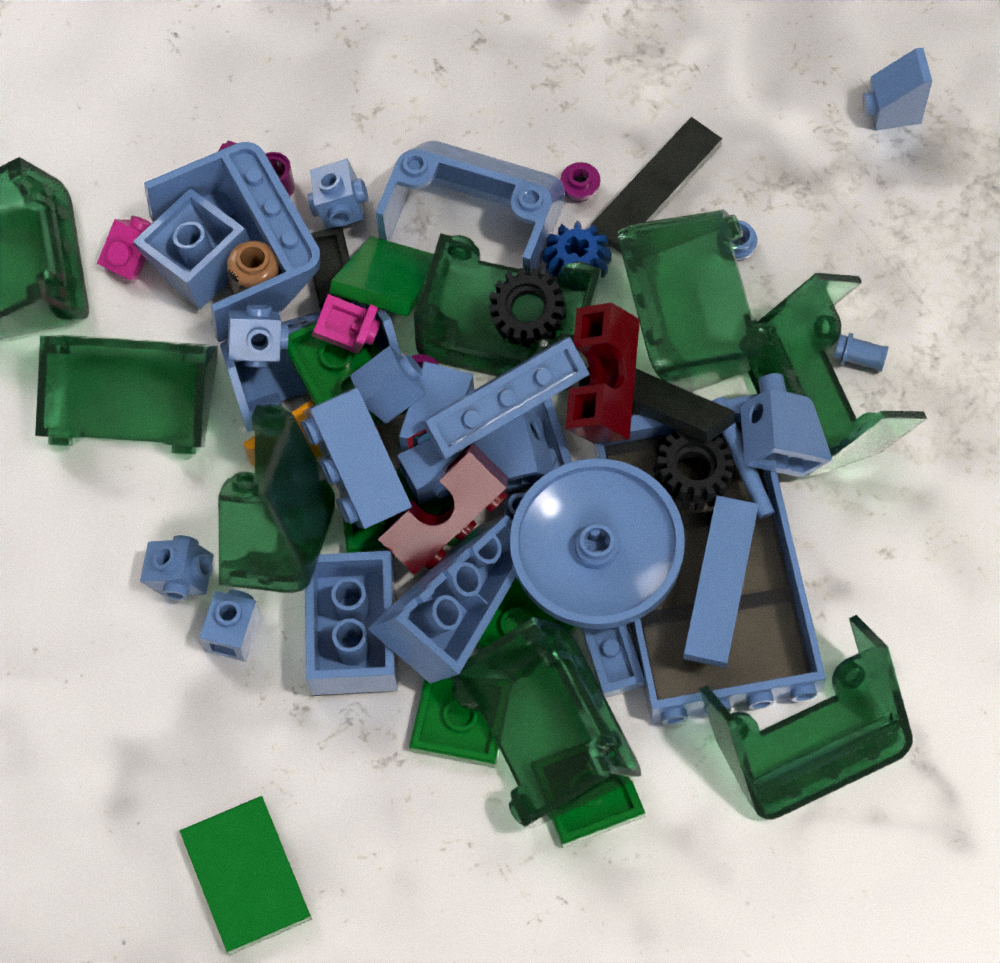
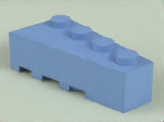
M507 515L477 526L367 628L430 684L460 674L516 578L510 551V531L513 520Z

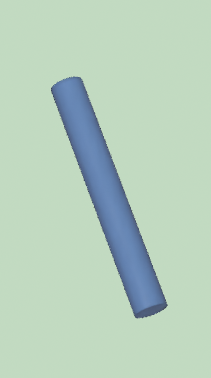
M719 397L712 400L717 404L729 408L725 397ZM735 422L723 431L722 435L732 452L731 456L752 503L759 504L757 515L759 519L774 514L775 511L756 468L745 466L743 438Z

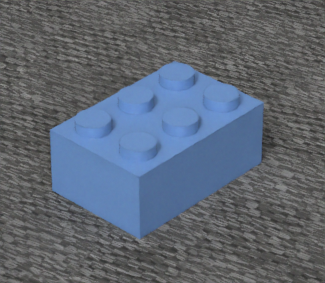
M358 387L303 410L306 419L300 422L309 444H318L324 458L319 460L318 464L327 483H332V485L336 483L342 497L336 499V503L346 523H354L355 527L366 529L412 507Z
M391 551L304 555L306 680L311 695L398 691L397 654L367 629L396 602L395 569Z

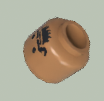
M246 241L237 245L230 252L227 259L228 283L233 293L237 294L280 275L279 263L269 245L260 241Z

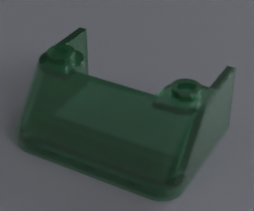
M827 273L813 274L743 334L740 341V356L757 394L761 393L758 382L761 377L772 373H779L784 377L787 392L809 397L813 401L832 456V461L806 476H817L882 453L927 419L924 411L867 412L856 418L825 351L837 342L841 334V320L835 305L862 284L859 276Z
M857 615L850 617L849 621L858 654L845 659L834 670L832 685L835 696L761 731L757 722L750 714L741 711L730 713L707 685L699 688L715 740L748 803L758 816L763 819H777L903 758L912 746L913 735L889 647Z

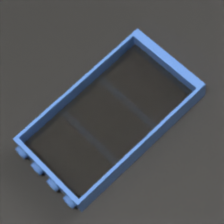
M758 394L726 399L729 409L734 410L735 422L741 436L740 409L745 402ZM642 414L632 415L630 440L593 443L595 455L598 459H611L630 464L653 477V466L661 444H664L665 438L670 434L675 437L677 430ZM722 433L718 435L722 440H724ZM725 440L721 450L728 447ZM682 459L677 463L679 472L689 479L703 480L709 475L707 467L697 460ZM734 462L733 474L723 497L752 502ZM756 468L775 513L759 519L758 515L756 516L726 668L683 659L714 506L709 508L707 503H705L703 510L695 511L694 504H690L688 511L681 509L683 502L676 501L675 505L682 519L685 536L684 556L679 576L670 593L654 610L644 617L631 622L637 657L645 679L644 690L651 722L662 720L664 725H673L686 721L689 715L705 713L706 717H718L731 712V708L748 705L749 709H762L773 705L774 700L791 697L793 702H802L813 699L817 696L818 692H822L826 676L777 472Z

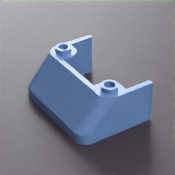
M439 141L424 142L406 151L398 158L375 212L379 238L390 241L411 189H420L429 184H434L511 207L512 213L518 220L535 225L522 256L523 268L526 269L527 273H531L532 268H540L543 260L542 251L547 247L546 239L549 234H553L565 202V188L559 178L548 173Z
M237 143L144 182L149 215L152 222L157 220L191 188L243 226L247 231L250 241L267 243L279 263L280 275L211 304L214 333L218 343L227 339L228 310L246 311L248 305H267L272 307V312H279L281 314L320 268V250L266 154L261 147L254 143Z
M350 301V303H356L357 306H360L365 309H368L369 307L368 305ZM377 309L374 319L380 321L381 324L375 337L381 351L390 345L401 355L391 318L385 310ZM321 310L281 322V324H288L289 334L318 321ZM256 334L253 338H260L264 334ZM227 340L220 344L247 432L255 430L253 423H261L274 418L276 410L282 406L281 401L308 393L285 349H280V362L270 361V366L249 367L244 365L245 360L228 359Z

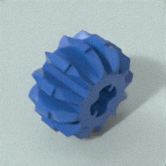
M577 220L573 229L569 230L561 223L558 228V235L549 234L546 239L547 247L542 251V258L545 264H547L546 273L552 277H557V283L560 288L570 282L573 289L577 292L580 289V284L585 282L593 289L596 285V277L605 279L608 273L607 265L611 262L612 252L607 248L608 239L606 235H597V228L594 224L584 230L581 223Z

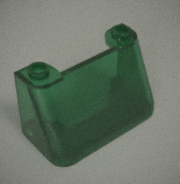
M18 157L0 166V340L71 326L86 319L89 315V304L70 194L60 180Z
M724 209L635 223L618 230V241L637 315L640 319V327L647 354L655 373L660 379L687 391L694 392L772 363L768 349L773 346L771 333L765 322L759 324L751 314L734 249L738 248V239L743 237L742 228L735 214L729 215Z
M440 233L414 312L416 350L419 354L434 358L438 364L498 377L565 337H570L573 342L576 308L595 305L601 278V268L576 261L564 265L560 270L559 277L552 276L553 282L557 281L566 304L567 314L566 318H563L564 327L561 331L558 329L555 331V339L550 340L548 337L540 339L538 347L536 343H531V348L522 346V343L515 345L510 344L507 338L504 340L495 328L489 312V305H491L489 297L491 292L496 293L495 284L497 281L500 280L504 283L506 281L505 274L510 271L513 276L519 275L518 269L481 261L480 251L471 239L461 235L450 236ZM524 295L515 301L512 314L522 322H531L541 315L544 307L543 301L535 295ZM578 351V353H579V355H580V357H581V359H582L583 354ZM575 384L569 386L564 390H569V388H573Z
M40 335L35 436L48 437V444L72 446L73 438L82 437L163 442L166 445H171V453L196 454L197 447L205 446L217 365L218 345L76 335Z
M256 405L252 415V428L255 431V473L239 472L234 474L224 482L218 495L219 585L295 593L306 589L311 583L335 513V492L331 485L327 483L318 460L295 416L281 405Z
M532 617L468 658L460 674L450 677L454 684L452 692L457 702L465 709L469 707L483 714L518 785L511 790L509 809L515 820L523 825L524 828H536L641 776L640 765L577 642L564 626Z

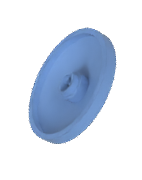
M593 458L573 461L559 466L542 476L520 501L510 531V551L513 569L527 596L536 606L551 617L566 624L587 629H607L623 626L644 617L654 610L675 585L682 567L685 548L682 519L677 506L665 488L641 469L611 459Z

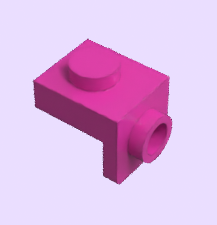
M133 215L130 220L114 219L97 264L129 280H138L146 258L135 247L133 241L152 223Z
M328 294L312 336L359 355L364 343L373 344L381 322L374 319L378 307L370 304L368 309Z

